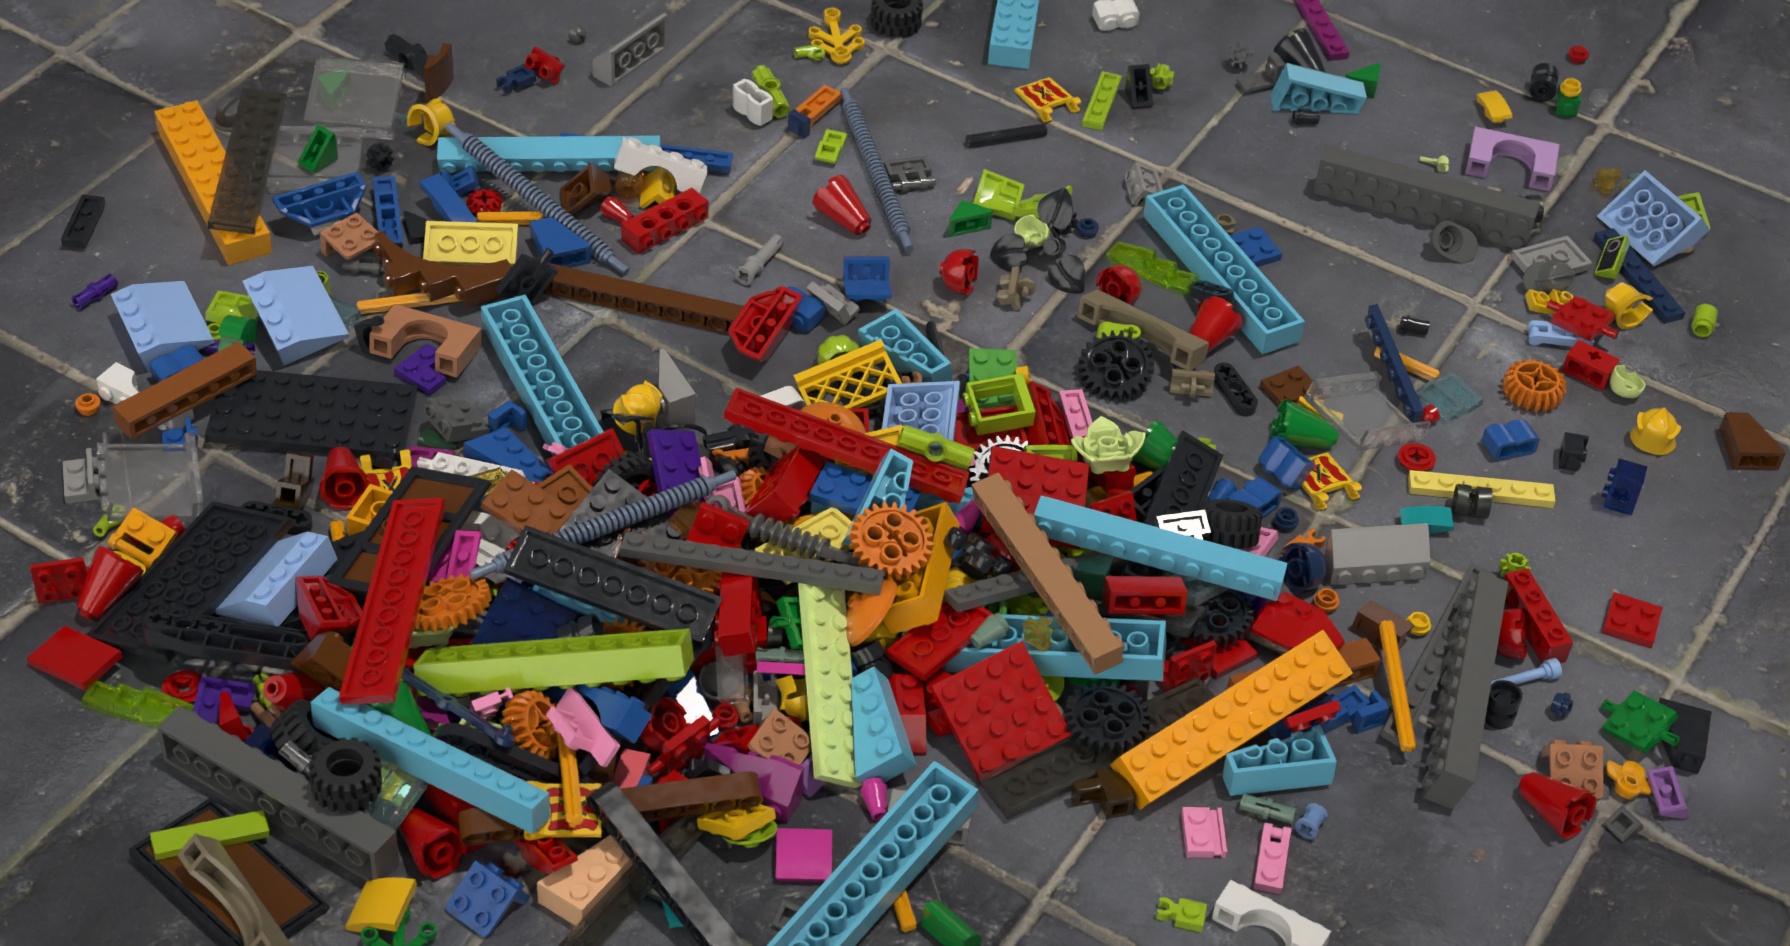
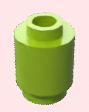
M1701 304L1696 307L1692 321V329L1695 335L1708 337L1714 331L1718 311L1714 306Z

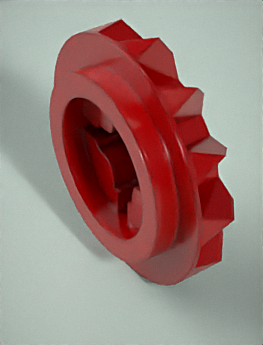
M484 188L482 191L474 190V193L468 194V200H466L468 209L475 214L478 212H497L503 205L500 193L494 192L493 189L488 191Z
M1409 443L1402 446L1397 456V459L1400 460V466H1405L1407 471L1428 472L1429 469L1434 468L1436 463L1435 453L1429 447L1418 443ZM1415 455L1416 458H1418L1419 462L1415 461V459L1413 458Z
M182 670L171 674L162 685L164 698L170 704L177 703L179 706H182L184 703H189L192 706L193 701L196 700L202 675L191 670ZM187 687H189L190 691L184 690L180 692L179 688L186 689Z

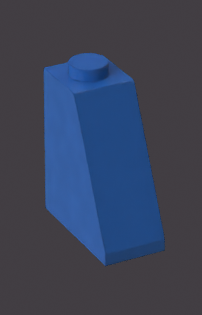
M553 217L530 221L531 240L539 257L546 248L554 252V255L547 263L568 268L591 263L589 243Z

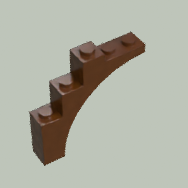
M383 231L374 233L375 243L373 244V250L377 257L380 256L385 268L383 281L386 288H390L395 296L419 288L421 293L426 294L431 302L455 294L456 298L462 300L467 308L501 296L495 288L512 267L507 259L472 266L435 263L404 251L393 243Z

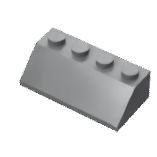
M663 13L648 21L592 60L593 77L613 87L666 50L667 14Z
M1428 524L1331 529L1324 554L1329 584L1345 585L1425 579L1430 565Z

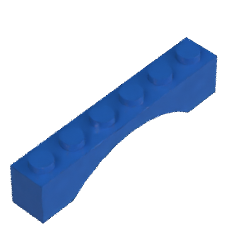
M576 684L574 688L590 707H598L601 725L618 737L636 743L652 714L643 709L645 704L632 696L629 698L619 691L615 693L605 686L588 687L586 684ZM549 686L546 690L536 692H542L543 696H548L550 703H555L556 707L567 689H561L559 686Z

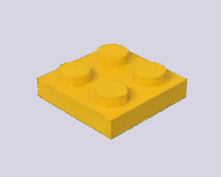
M759 804L749 808L706 813L697 818L698 829L709 831L715 835L727 836L732 840H741L747 834L765 827V824L776 819L775 808Z

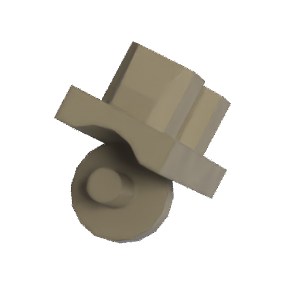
M1019 266L1012 267L1011 274L1001 275L1000 285L1002 290H998L997 295L1000 305L1011 304L1013 311L1020 310L1022 296H1031L1036 291L1034 281L1028 277L1020 278Z
M1183 368L1173 369L1170 393L1187 394L1189 398H1194L1195 395L1212 397L1215 373L1204 370L1187 371Z

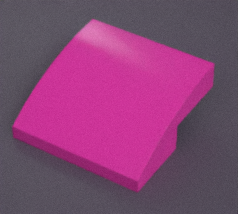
M456 530L453 541L428 575L426 582L428 584L431 581L437 583L441 577L446 580L450 575H453L454 578H457L460 574H463L464 577L468 576L469 570L476 567L482 533L478 531Z
M757 661V673L806 676L805 664Z
M777 828L776 881L825 882L832 874V830Z

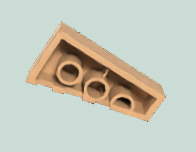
M611 835L577 856L578 861L549 874L537 882L538 903L583 930L638 871Z

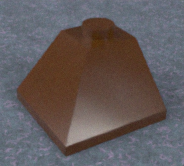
M590 163L560 188L562 208L574 216L595 205L612 191L610 176Z
M333 631L318 634L293 659L291 664L324 688L330 687L340 692L351 655V647L343 642L344 638Z

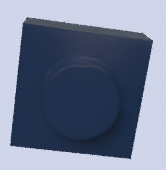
M793 109L788 113V130L805 139L810 135L811 118Z

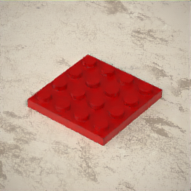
M992 446L988 477L999 472L1004 481L1008 480L1014 495L1022 499L1028 514L1031 513L1034 516L1041 495L1085 507L1089 464ZM983 515L980 532L991 534L995 531ZM1048 538L1050 545L1076 550L1080 549L1079 546Z
M1023 641L930 687L979 783L1072 734L1066 731L1067 724Z

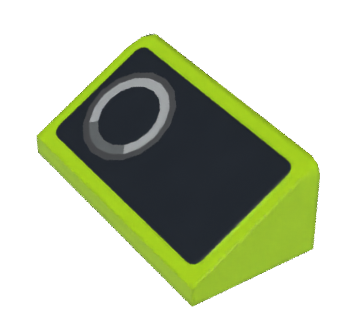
M1627 235L1607 240L1594 273L1595 276L1617 279L1630 245Z

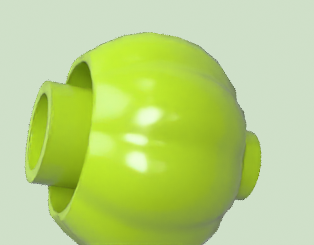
M830 336L818 348V365L854 351L859 346L848 336Z

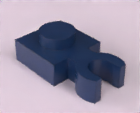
M524 64L507 71L506 76L496 79L497 87L503 85L504 93L510 92L515 86L521 89L537 81L536 74L525 67Z

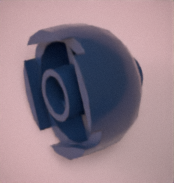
M1301 542L1290 543L1283 548V550H1286L1284 556L1279 557V561L1287 563L1283 583L1288 581L1294 588L1289 590L1295 593L1307 592L1317 588L1325 579L1327 572V563L1322 551L1311 543Z

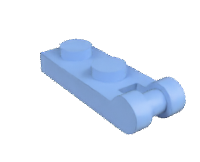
M1533 320L1527 324L1529 343L1534 346L1546 343L1573 347L1578 340L1592 346L1594 344V339L1588 341L1551 322Z

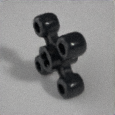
M952 527L944 538V542L952 549L958 551L963 548L966 550L963 559L983 573L991 570L999 576L1010 573L1014 567L1013 562L1005 556H993L992 553L996 548L976 533H971L967 536L959 528Z

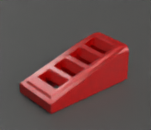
M225 690L220 693L219 727L229 735H236L241 740L248 738L247 731L228 691L226 692Z

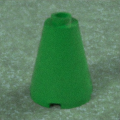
M1283 399L1276 410L1280 414L1277 419L1273 418L1270 440L1273 436L1282 437L1294 447L1329 449L1332 445H1336L1339 432L1335 425L1290 400Z
M1156 419L1147 428L1144 443L1132 460L1157 471L1167 463L1176 438L1162 422Z
M404 680L400 681L395 702L366 704L432 736L410 687Z

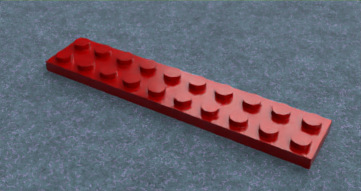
M735 388L723 415V418L729 420L732 424L749 427L757 433L771 435L779 441L793 443L804 450L815 451L823 454L828 459H837L853 468L867 470L873 475L881 459L890 449H893L913 460L909 486L918 489L922 493L941 497L946 502L960 504L969 472L939 461H931L926 456L742 389Z
M443 497L393 500L339 694V700L342 705L390 703L396 700L446 506Z

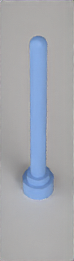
M1556 658L1543 661L1539 668L1497 680L1511 681L1516 685L1542 677L1554 680L1562 676V667Z

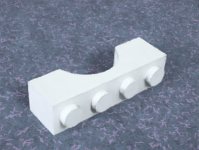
M632 137L628 139L622 138L614 160V169L634 176L640 170L649 166L663 167L673 174L677 183V190L682 192L692 187L700 193L707 175V166L702 161L683 158L677 152L668 153L662 151V148L659 146H648Z
M117 362L96 378L98 393L105 401L118 404L139 393L137 391L135 371ZM193 409L158 426V428L161 430L183 428L186 425V417H190V421L194 418Z
M1232 880L1229 881L1216 901L1212 915L1213 920L1236 932L1252 925L1270 928L1282 937L1286 946H1327L1331 933L1330 930L1324 928L1321 924L1314 923L1297 912L1289 910L1275 903L1272 899L1263 897L1245 885L1238 884Z

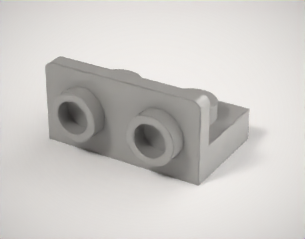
M1135 162L1126 171L1124 180L1132 205L1136 206L1142 197L1146 199L1147 195L1163 191L1156 169Z
M812 281L806 287L810 296L821 300L826 305L825 311L844 325L860 310L858 305L847 299L829 284L819 286Z
M86 448L87 458L63 461L64 497L66 504L97 500L96 489H101L99 474H95V472L100 471L98 456L93 457L91 448Z

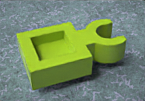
M1166 897L1159 899L1158 907L1165 908L1166 910L1158 909L1156 919L1160 921L1173 919L1175 920L1174 927L1202 933L1207 908L1206 903L1180 898L1179 903L1175 904Z

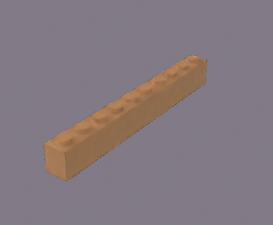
M998 472L973 483L974 502L1093 673L1096 675L1122 663V651L1125 648L1121 638L1112 633L1109 621L1105 617L1102 618L1100 616L1094 600L1088 599L1082 583L1075 581L1071 568L1068 564H1063L1059 551L1056 547H1051L1044 530L1040 531L1038 529L1034 516L1026 512L1022 499L1014 495L1010 482L1008 480L1004 481Z

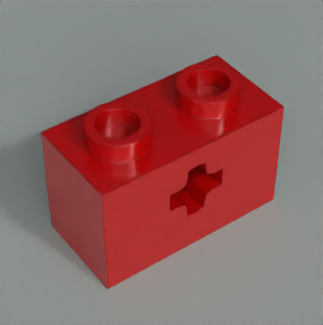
M1578 340L1568 352L1562 371L1604 391L1609 384L1615 366L1619 365L1621 359Z

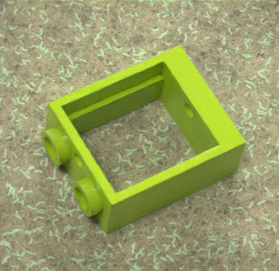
M1022 373L966 383L965 393H962L964 407L969 409V423L971 427H975L977 436L1033 426L1035 409ZM1013 394L1018 412L986 418L981 417L976 400Z

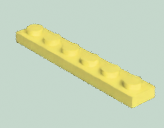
M1410 470L1408 475L1409 494L1453 498L1456 484L1471 485L1473 489L1477 486L1492 488V502L1554 508L1556 502L1553 484Z

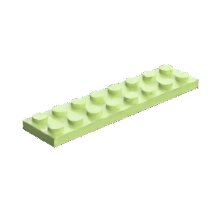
M798 583L814 779L857 788L861 786L862 782L856 778L851 685L853 677L850 645L846 634L845 590Z

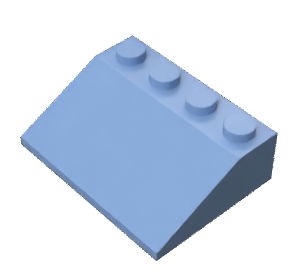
M1646 170L1597 215L1610 229L1614 228L1620 236L1627 235L1630 246L1653 266L1693 246L1710 230L1702 217Z
M313 266L264 271L243 280L247 294L284 366L350 337Z
M185 281L132 284L111 294L148 373L151 372L150 362L160 356L172 354L182 346L193 345L197 350H200L215 343Z
M960 381L888 384L882 429L898 425L903 427L906 424L928 433H940L946 439L954 441ZM932 444L929 448L937 451L942 446L940 444Z
M305 532L277 541L219 605L215 614L247 622L280 626L298 605L296 577L323 576L337 561V556L329 537Z

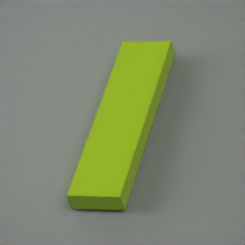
M1101 72L1082 120V127L1103 130L1121 83V75Z
M260 810L150 833V839L155 859L160 860L177 856L194 834L217 839L222 846L267 838L269 837V828L264 811Z

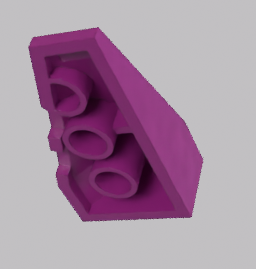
M706 743L704 746V762L708 759L716 761L730 768V774L748 771L756 772L763 797L760 805L775 808L776 819L774 820H780L785 823L789 822L802 801L803 766L779 756L771 755L767 759L759 757L757 752L750 751L746 755L739 753L732 747Z

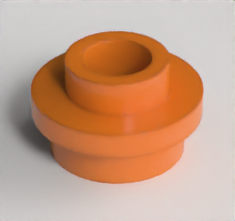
M86 393L76 399L75 405L81 414L90 416L98 412L101 401L97 395Z
M1324 588L1316 593L1314 604L1325 612H1332L1338 608L1339 598L1334 590Z

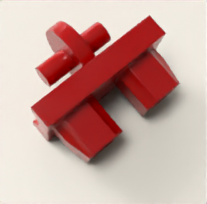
M533 47L531 54L526 57L524 66L540 74V77L559 84L560 74L565 64L560 62L557 56H551L539 47Z

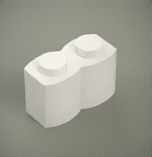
M1099 0L1093 4L1092 15L1099 30H1113L1118 27L1131 28L1138 25L1140 13L1133 0Z
M747 79L733 84V107L736 111L747 115L748 119L756 125L762 126L772 120L773 98L769 93L758 89L754 82Z

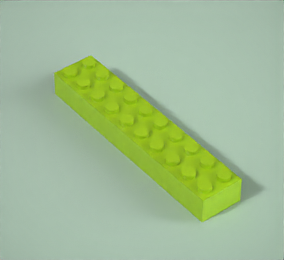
M690 628L427 648L413 666L415 675L444 694H454L456 697L470 694V692H480L482 695H488L496 692V690H505L510 687L511 693L523 690V688H533L535 691L546 690L549 686H559L561 689L575 687L576 684H586L588 687H595L603 682H613L614 685H622L630 680L649 683L657 678H666L668 681H676L686 675L694 660ZM417 689L418 696H427Z

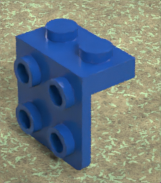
M843 256V286L846 298L856 302L863 299H873L878 302L891 299L889 256Z
M475 860L447 902L446 910L479 935L489 937L511 903L515 901L525 905L530 895L522 890L525 885L513 877H510L508 880L502 876L504 870L494 863L489 862L488 865H485Z

